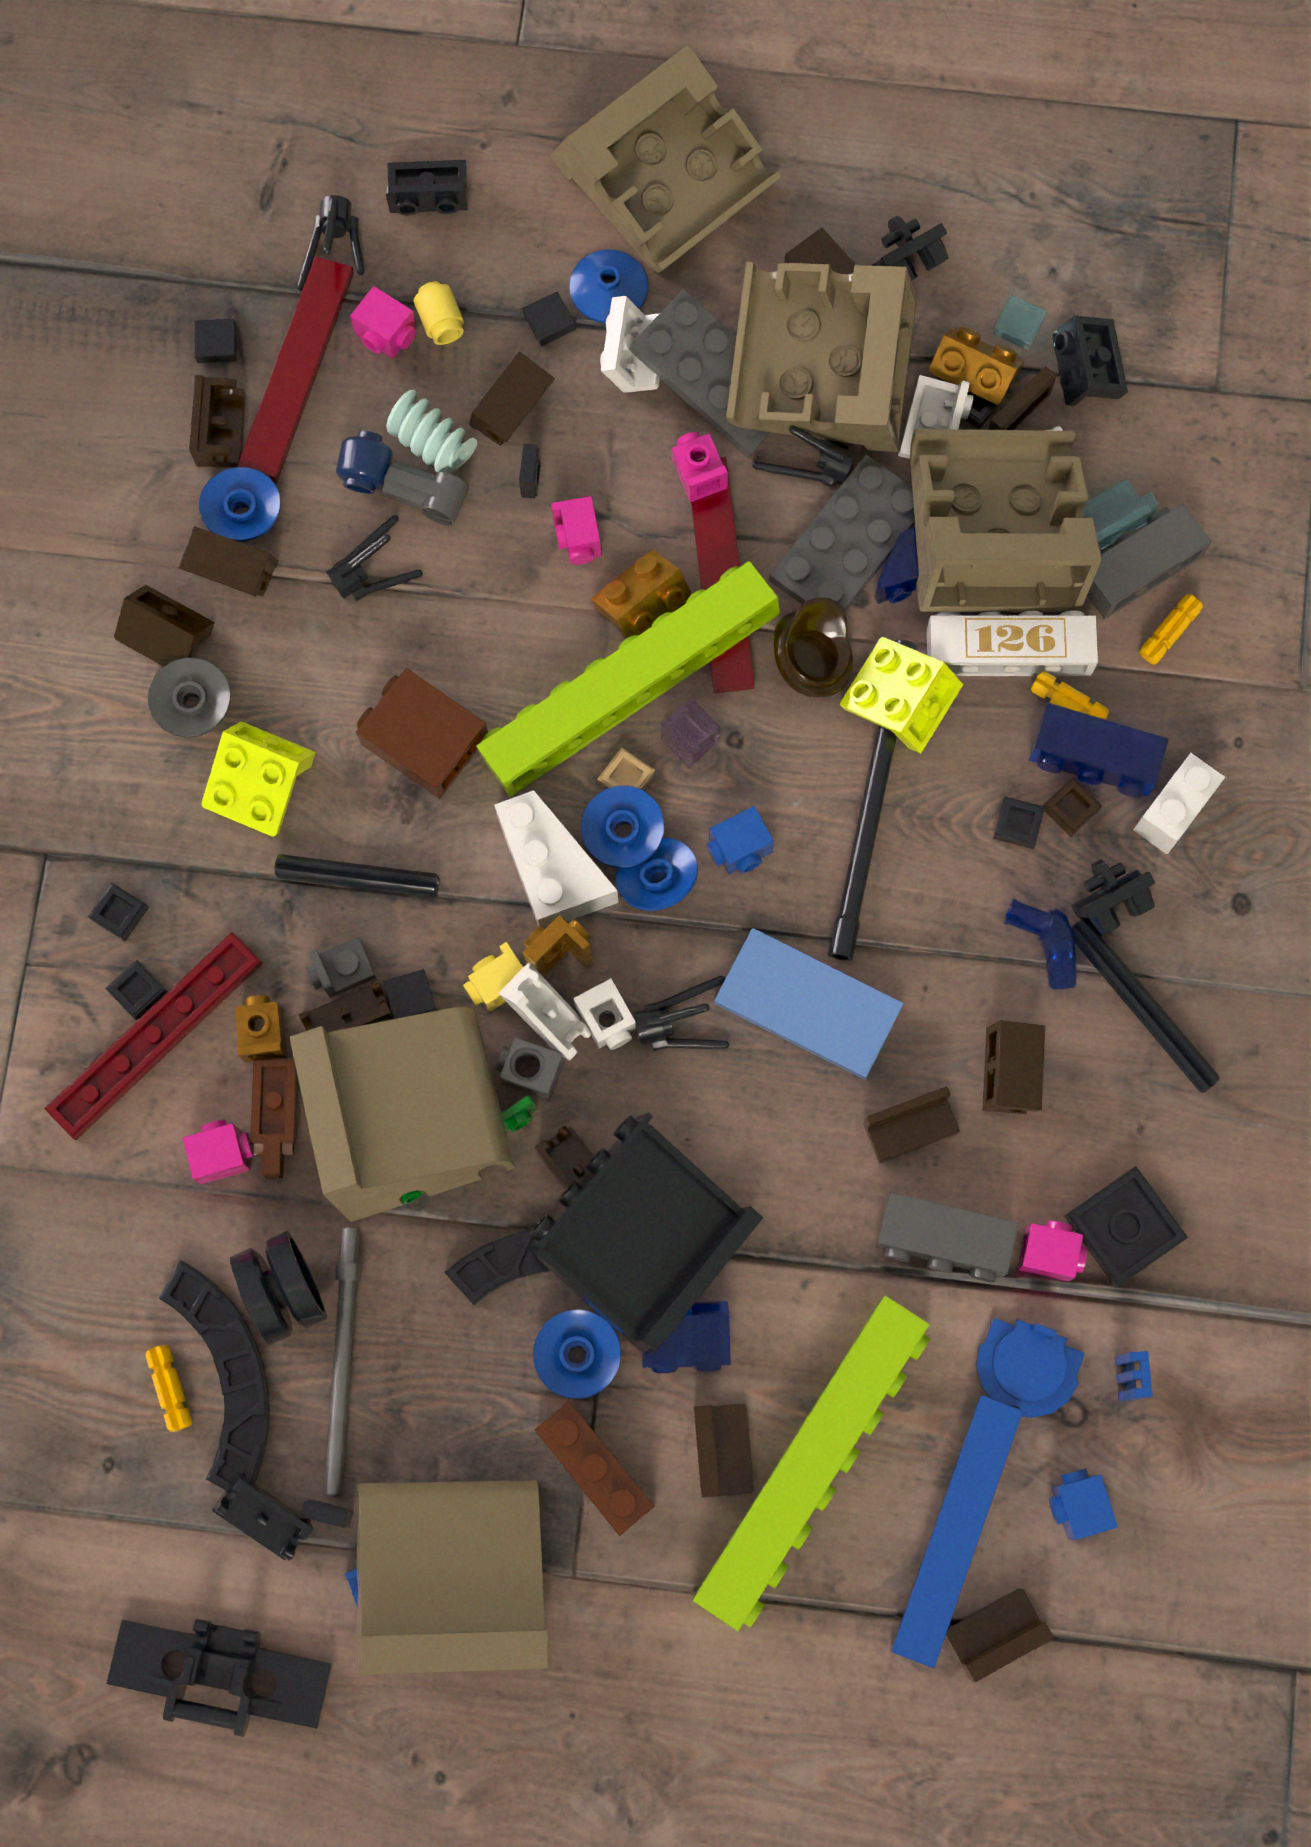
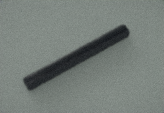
M1084 918L1073 925L1068 931V936L1193 1085L1202 1093L1214 1086L1220 1079L1216 1071L1092 924Z

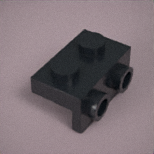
M466 159L387 163L388 186H386V198L390 213L409 216L418 212L437 211L442 214H451L458 210H468Z

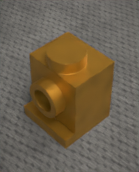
M265 995L245 998V1006L235 1007L238 1056L245 1063L253 1062L254 1058H287L282 1007L278 1002H270V997ZM264 1019L265 1026L261 1031L254 1032L251 1030V1023L254 1020Z

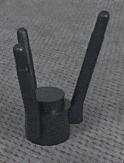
M329 195L321 200L320 214L315 216L314 230L297 283L299 291H302L322 232L325 234L323 252L326 255L331 253L333 238L343 237L346 231L349 232L356 272L358 275L364 274L363 258L358 236V218L351 215L352 203L347 198L339 195Z
M790 426L789 432L822 452L816 465L823 469L822 473L757 461L752 464L756 470L819 481L831 487L834 479L842 483L845 481L857 454L848 450L849 447L836 441L817 439L796 426Z
M397 515L391 516L345 558L335 563L332 568L326 571L343 599L352 594L355 600L358 601L367 594L422 577L423 572L415 570L365 586L362 584V582L368 579V576L360 564L390 541V535L385 533L398 522L399 518Z
M718 976L660 1002L644 1005L645 1010L634 1012L641 1045L652 1043L654 1051L665 1048L727 1049L729 1043L723 1040L666 1038V1035L674 1034L673 1021L707 1012L710 1006L705 1003L669 1012L668 1008L723 984L725 977Z

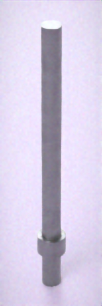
M342 1228L340 1262H336L335 1280L339 1281L324 1491V1494L342 1495L356 1282H361L362 1264L358 1263L360 1229Z

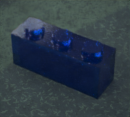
M1047 703L1041 716L1028 761L1037 763L1040 769L1047 772L1060 773L1065 771L1078 775L1077 778L1087 784L1100 785L1105 783L1118 787L1117 790L1120 793L1130 797L1149 796L1157 783L1169 739Z

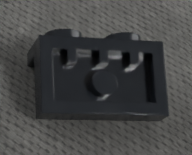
M1074 315L1053 333V349L1056 354L1060 384L1063 389L1066 405L1075 406L1086 396L1120 399L1128 393L1113 319Z

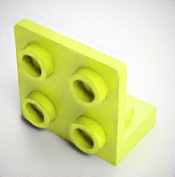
M881 637L841 700L840 706L850 713L891 730L909 749L921 754L964 684L944 662Z
M241 721L222 733L201 805L207 810L274 837L280 832L296 777L312 766L316 752Z

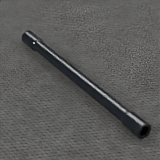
M907 640L894 641L917 651V645ZM880 725L877 727L840 909L834 922L828 956L845 961L853 960L860 926L859 916L897 738L891 730Z

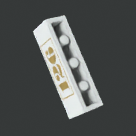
M1025 611L1018 616H1002L1001 612H981L977 616H961L959 612H940L936 616H930L926 629L927 655L944 662L956 676H1038L1042 671H1046L1053 676H1091L1098 663L1096 616H1084V613L1081 611H1066L1059 616H1043V613L1039 611Z

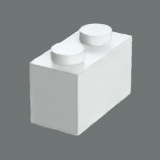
M1190 753L1133 831L1165 854H1168L1219 787L1225 776Z

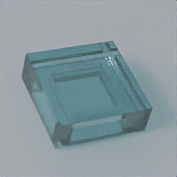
M1011 295L994 328L993 334L1029 350L1046 318L1047 311Z

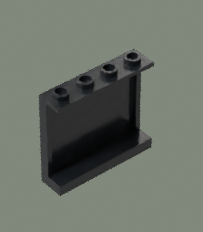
M645 1113L635 1119L630 1115L618 1126L613 1134L617 1138L615 1143L608 1151L602 1148L592 1157L586 1165V1168L590 1171L580 1184L574 1181L566 1188L558 1199L562 1206L553 1217L546 1214L530 1232L534 1239L526 1248L642 1353H655L763 1219L751 1206L741 1208L648 1122L653 1118L650 1113Z

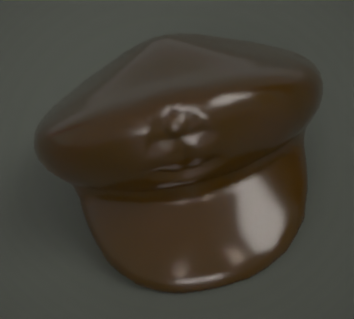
M820 597L806 601L797 611L783 616L778 621L774 630V655L778 670L785 682L802 695L808 697L832 696L844 688L851 676L853 655L847 638L846 615L841 605L830 598Z

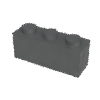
M1183 503L1171 511L1167 507L1159 510L1147 521L1149 525L1138 532L1134 528L1126 531L1114 542L1115 546L1103 553L1099 549L1102 561L1087 597L1104 620L1204 556L1212 541Z
M889 1192L885 1200L875 1248L884 1249V1257L909 1262L910 1256L926 1259V1266L935 1270L952 1272L953 1266L970 1270L969 1277L995 1282L996 1276L1004 1277L1008 1274L1018 1222Z

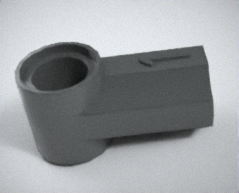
M397 461L392 466H389L382 488L384 497L417 508L430 520L446 526L454 525L469 491L468 484L457 476L446 472H438L436 475H432Z

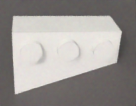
M534 790L494 805L498 821L538 927L543 926L546 929L559 915L567 922L619 903L617 889Z

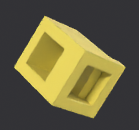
M507 942L499 946L502 955L497 958L494 955H490L479 961L472 968L474 973L468 976L470 981L463 984L465 991L475 1006L483 1002L489 1013L506 1002L499 992L523 968Z

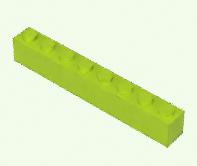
M750 561L741 567L735 566L730 568L720 577L719 582L707 590L701 589L693 593L687 599L685 605L673 613L666 612L659 616L653 622L651 628L639 636L632 635L625 639L619 645L617 651L605 659L598 658L591 662L585 668L583 674L571 682L564 681L557 685L551 691L549 697L537 705L531 704L523 708L517 714L515 720L503 728L497 727L489 731L483 737L482 742L476 745L484 763L511 798L780 615L777 595Z
M884 1295L694 1595L692 1600L736 1631L740 1630L743 1623L749 1628L752 1627L765 1605L758 1599L767 1585L775 1589L789 1567V1565L783 1562V1559L791 1546L799 1550L809 1536L813 1527L806 1522L815 1508L823 1512L837 1489L830 1485L839 1469L847 1473L855 1462L860 1450L855 1448L854 1445L863 1432L871 1435L884 1413L877 1408L886 1394L894 1398L903 1385L907 1375L901 1372L909 1357L917 1361L931 1338L924 1333L930 1324Z

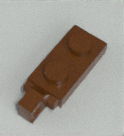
M254 1058L250 1143L253 1145V1155L263 1156L262 1175H265L266 1179L283 1178L284 1156H292L294 1145H296L298 1075L294 1058Z

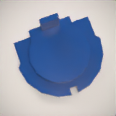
M993 1318L985 1342L978 1347L976 1369L980 1385L989 1398L1017 1407L1023 1411L1021 1417L1034 1418L1051 1414L1070 1400L1079 1385L1076 1377L1085 1353L1066 1346L1067 1338L1057 1335L1056 1330L1038 1323L1032 1325L1017 1319L1014 1326Z

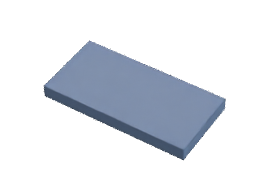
M754 928L751 929L714 1000L715 1005L866 1080L904 1004Z

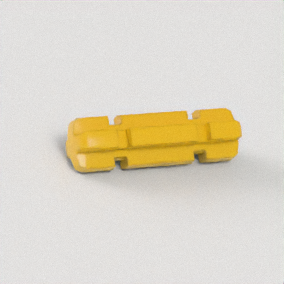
M1186 594L1179 601L1175 609L1169 613L1153 632L1152 637H1149L1139 651L1140 656L1152 665L1157 664L1165 655L1167 649L1171 648L1191 621L1201 612L1203 608L1202 602L1192 594Z
M1046 671L1038 674L1031 687L1033 693L1043 699L1046 696L1049 697L1051 704L1077 719L1081 716L1085 719L1083 723L1094 729H1099L1103 725L1109 714L1107 707L1097 701L1092 704L1089 702L1090 697L1063 681L1061 684L1055 682L1057 678Z
M166 1345L151 1348L146 1351L145 1356L149 1369L154 1370V1374L151 1376L161 1409H166L167 1414L163 1416L167 1429L170 1432L180 1431L191 1426L192 1419L189 1409L184 1408L183 1405L186 1399L177 1370L171 1366V1363L174 1362L171 1350Z

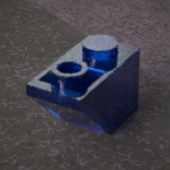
M915 527L900 532L877 584L875 593L877 604L888 600L890 603L901 602L910 597L913 591L916 590L919 570Z
M728 1301L695 1302L655 1353H642V1368H651L656 1373H671L677 1371L678 1367L695 1366V1369L698 1371L712 1372L720 1370L722 1368L721 1365H731Z

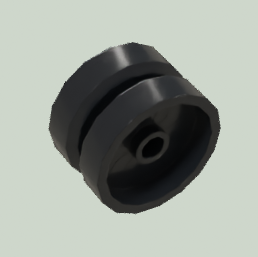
M288 1231L266 1241L265 1253L271 1269H269L261 1254L252 1248L230 1257L232 1272L242 1301L268 1345H273L291 1336L292 1322L287 1307L297 1323L305 1328H309L327 1319L324 1303L310 1269L295 1240Z

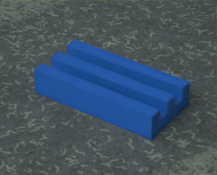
M1148 1351L1129 1352L1114 1357L1115 1366H1124V1373L1116 1375L1117 1384L1126 1383V1391L1118 1392L1119 1402L1153 1397ZM1139 1363V1370H1135L1134 1365ZM1136 1380H1140L1141 1388H1136Z

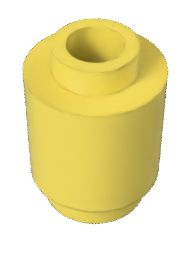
M434 281L420 287L418 294L414 297V304L427 336L433 338L434 343L437 345L449 344L459 339L464 333L462 328L464 320L450 286Z

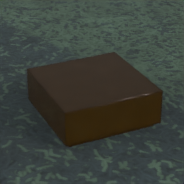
M1071 778L1043 805L1045 807L1044 811L1070 837L1080 830L1102 808V805L1074 778Z

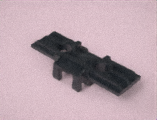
M198 1618L193 1625L195 1634L124 1619L121 1621L106 1684L167 1697L163 1720L173 1722L175 1718L222 1727L234 1730V1735L244 1737L246 1734L250 1715L318 1728L332 1663L260 1648L261 1634L259 1631L246 1628L239 1630L215 1625L211 1621ZM172 1651H180L185 1655L184 1669L179 1678L169 1676L164 1668L165 1658ZM260 1669L270 1671L275 1677L276 1686L269 1696H259L252 1689L251 1679L254 1673ZM198 1684L227 1690L229 1694L240 1697L239 1709L234 1711L183 1700L187 1685L194 1686Z

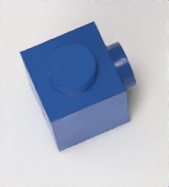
M753 806L711 827L709 834L711 842L706 844L715 865L723 864L729 875L739 870L740 874H744L762 864L761 858L773 853L774 840L756 807Z
M1087 1468L1061 1475L1063 1484L1052 1487L1055 1497L1049 1498V1504L1056 1524L1063 1523L1068 1540H1077L1118 1528L1101 1474L1089 1476Z

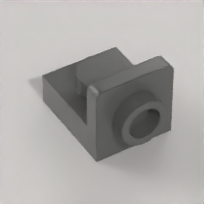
M359 937L320 954L317 949L308 952L313 964L306 967L315 989L318 990L323 987L329 998L376 978Z

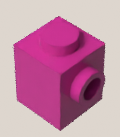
M375 286L371 288L350 315L355 335L361 338L362 343L374 353L380 354L382 351L393 359L401 348L406 349L410 346L416 335L413 311Z
M226 1120L210 1122L201 1126L202 1132L182 1138L192 1178L199 1184H205L250 1170L248 1158L254 1157L250 1137L247 1132L241 1133L240 1129L233 1123L227 1125Z
M1047 1221L1046 1226L1031 1223L1025 1228L1017 1270L1069 1282L1075 1278L1076 1272L1083 1273L1086 1264L1088 1249L1081 1246L1083 1235L1073 1233V1226L1063 1222Z

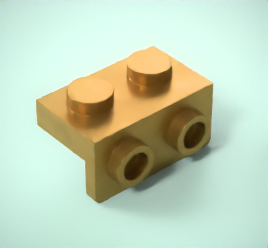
M960 326L958 330L952 328L944 334L929 367V372L956 385H959L962 380L970 382L969 392L996 405L1001 404L1011 382L1019 375L1025 361L1016 358L1018 353L1008 346L996 343L995 347L980 341L982 336L970 328Z
M651 549L616 579L607 584L605 588L591 598V601L596 610L619 627L624 639H627L632 635L639 636L651 628L653 622L666 612L673 613L686 603L692 593L680 569Z
M559 915L546 929L543 926H539L526 939L524 945L527 948L523 951L526 964L530 963L544 977L570 952L587 968L593 962L592 945L588 941L591 936L574 919L567 923Z

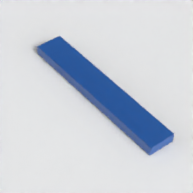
M979 1395L891 1647V1652L933 1669L935 1668L1022 1416V1410Z

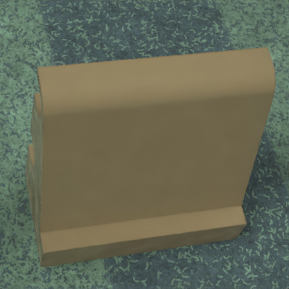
M689 44L566 137L550 154L567 180L573 179L644 262L657 273L663 271L782 177L778 171L771 173L763 166L759 158V153L763 149L734 108L727 111L720 105L715 96V90L718 88L717 84Z
M746 262L726 414L728 422L744 429L793 435L789 432L790 426H796L817 439L865 445L867 451L899 452L917 296L907 267L854 265L853 274H839L832 271L829 264L778 263V270L776 272H767L758 269L754 262Z
M914 430L910 447V464L919 570L916 590L920 612L1081 611L1102 560L1093 518H1083L1088 493L1080 457L1071 456V448L1075 439L1074 431Z
M453 1007L327 1032L323 1026L289 1037L322 1193L350 1222L402 1206V1195L412 1191H424L428 1196H432L481 1180L480 1170L491 1165H503L508 1171L515 1169L478 1018L473 1009L469 1007Z
M537 1480L357 1484L359 1517L357 1521L358 1609L356 1670L361 1675L548 1669V1630H545L540 1507Z

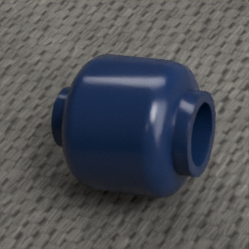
M359 431L358 436L348 437L342 442L336 473L344 481L343 486L358 493L374 494L375 489L383 487L385 475L392 464L393 452L389 446L382 443L383 437L370 431Z

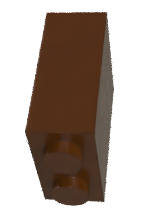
M405 668L399 677L394 675L386 683L382 691L383 698L374 709L369 707L361 715L357 723L358 730L356 734L361 745L440 800L477 752L476 745L481 743L483 737L488 733L487 725L460 704L408 668Z

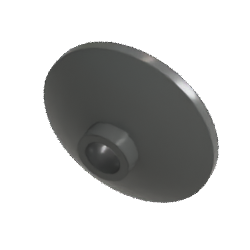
M182 658L167 664L155 675L148 691V706L156 723L166 732L184 738L202 736L215 729L227 715L231 702L230 686L222 671L214 664L200 658ZM190 697L199 698L198 705L193 708H188L185 704Z

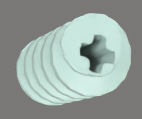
M415 389L407 391L399 398L391 410L386 425L387 432L393 437H398L399 442L405 447H410L411 452L417 457L422 456L423 462L428 466H434L437 473H454L473 454L477 447V440L472 437L462 443L466 434L462 427L450 433L454 424L451 418H446L441 423H438L442 411L434 408L427 414L430 401L423 398L414 404L418 397V392Z

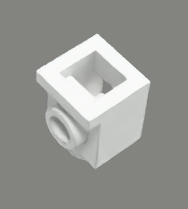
M611 978L574 998L575 1008L586 1026L590 1029L591 1036L598 1049L608 1045L610 1050H614L632 1039L630 1032L636 1029V1022ZM604 1014H611L615 1018V1023L610 1027H603L599 1023L600 1017Z

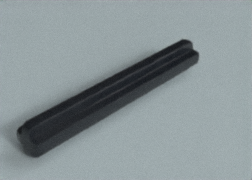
M284 854L277 856L274 867L275 875L280 879L432 898L437 897L440 887V878L436 873Z

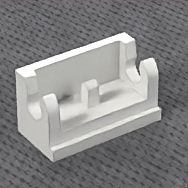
M527 963L499 992L500 996L552 1050L563 1054V1057L569 1061L577 1053L576 1048L571 1044L572 1041L579 1035H583L585 1038L591 1036V1031L583 1023L582 1018L530 963Z

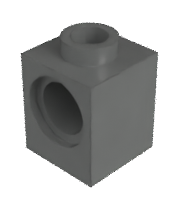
M514 1037L511 1048L503 1047L496 1070L501 1072L500 1080L503 1085L550 1101L565 1061L561 1053ZM528 1058L537 1060L540 1063V1069L535 1076L524 1078L517 1073V1067L522 1060Z

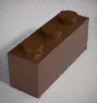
M570 1401L535 1429V1432L619 1536L655 1507Z

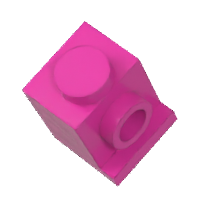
M690 432L681 436L676 442L677 446L672 447V462L689 502L727 489L728 472L719 457L710 433L701 437L698 432ZM702 457H705V459L701 462L694 461Z
M588 496L551 503L559 549L567 548L569 562L573 565H582L593 561L595 557H601L600 538L592 497Z

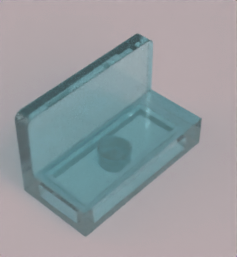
M1123 480L1087 501L1083 518H1093L1098 546L1102 550L1114 543L1126 531L1132 528L1136 530L1147 524V521L1156 513L1159 503L1151 492L1139 497L1127 480Z

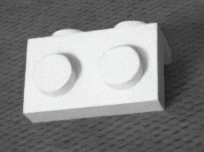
M627 296L612 298L610 314L606 319L607 334L605 347L600 357L601 372L623 393L654 390L659 387L660 378L628 349L659 314L644 315Z
M919 375L898 456L910 459L911 440L915 429L958 430L961 418L967 420L971 410L973 396L967 394L970 382L962 380L959 385Z

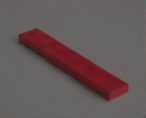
M315 256L237 467L258 470L267 475L273 482H278L353 278L354 271L352 266Z
M726 456L720 457L728 472ZM697 459V460H694V461H695V462H701V461H703L704 459ZM729 475L727 489L691 502L701 589L705 590L719 582L720 577L730 568L740 567ZM749 636L710 661L714 693L754 689L755 683Z
M231 932L44 1109L72 1139L77 1140L263 964L261 960Z

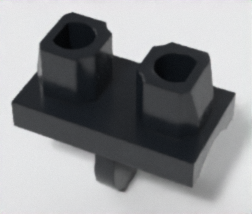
M895 216L888 221L890 233L883 236L881 241L885 248H889L895 243L899 248L883 256L872 266L907 267L912 281L918 276L908 259L910 256L918 253L927 271L949 259L945 245L941 240L947 234V231L943 224L940 223L913 239L912 234L920 230L919 222L913 219L905 223L901 217Z
M1100 859L1091 865L1094 877L1086 880L1084 886L1089 893L1100 887L1101 889L1071 905L1076 916L1086 918L1100 935H1106L1121 925L1113 906L1123 901L1130 916L1135 917L1155 907L1149 889L1150 886L1155 884V881L1150 872L1141 874L1138 870H1134L1116 880V878L1126 873L1123 864L1119 862L1109 868Z

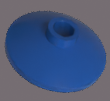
M600 250L587 255L576 265L570 278V295L573 304L582 315L595 322L606 324V319L610 314L612 298L627 296L639 310L642 308L648 294V279L642 265L631 255L618 250ZM605 277H613L615 278V281L612 283H604L602 279Z
M247 467L230 468L216 474L206 483L199 498L200 515L207 529L212 533L237 542L251 541L267 533L276 523L281 509L280 495L274 482L264 473ZM239 508L249 509L244 514H235Z
M615 786L598 793L588 803L581 819V835L587 850L601 863L616 868L633 867L648 860L659 848L664 835V818L657 802L645 791L632 786ZM622 824L629 825L632 828L631 833L625 837L618 836L616 834L618 826Z
M663 838L657 851L645 862L633 867L617 868L616 886L624 901L632 907L645 911L662 910L677 904L689 894L697 880L698 863L694 853L686 844L676 839Z
M569 1310L552 1317L539 1331L533 1348V1362L541 1381L554 1393L571 1399L591 1397L604 1390L616 1376L621 1360L620 1343L614 1329L601 1316L586 1310ZM574 1347H582L586 1351V1358L583 1362L577 1364L570 1360L569 1353Z

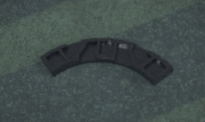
M525 1230L481 1246L460 1259L444 1273L475 1306L487 1295L508 1283L534 1274L552 1271L526 1249L534 1237L530 1235L531 1230Z
M180 1260L158 1299L180 1313L203 1338L214 1358L222 1395H224L225 1412L220 1443L206 1480L226 1490L239 1472L255 1483L264 1458L269 1431V1390L263 1360L246 1321L232 1301L204 1274Z

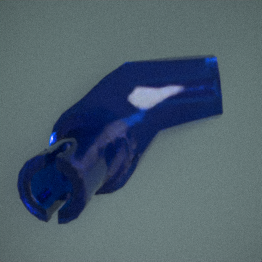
M1013 898L1010 903V909L1008 908L1003 924H1009L1038 935V940L1041 941L1040 945L1045 953L1049 987L1052 989L1076 987L1077 953L1067 916L1057 908L1049 909L1046 912Z

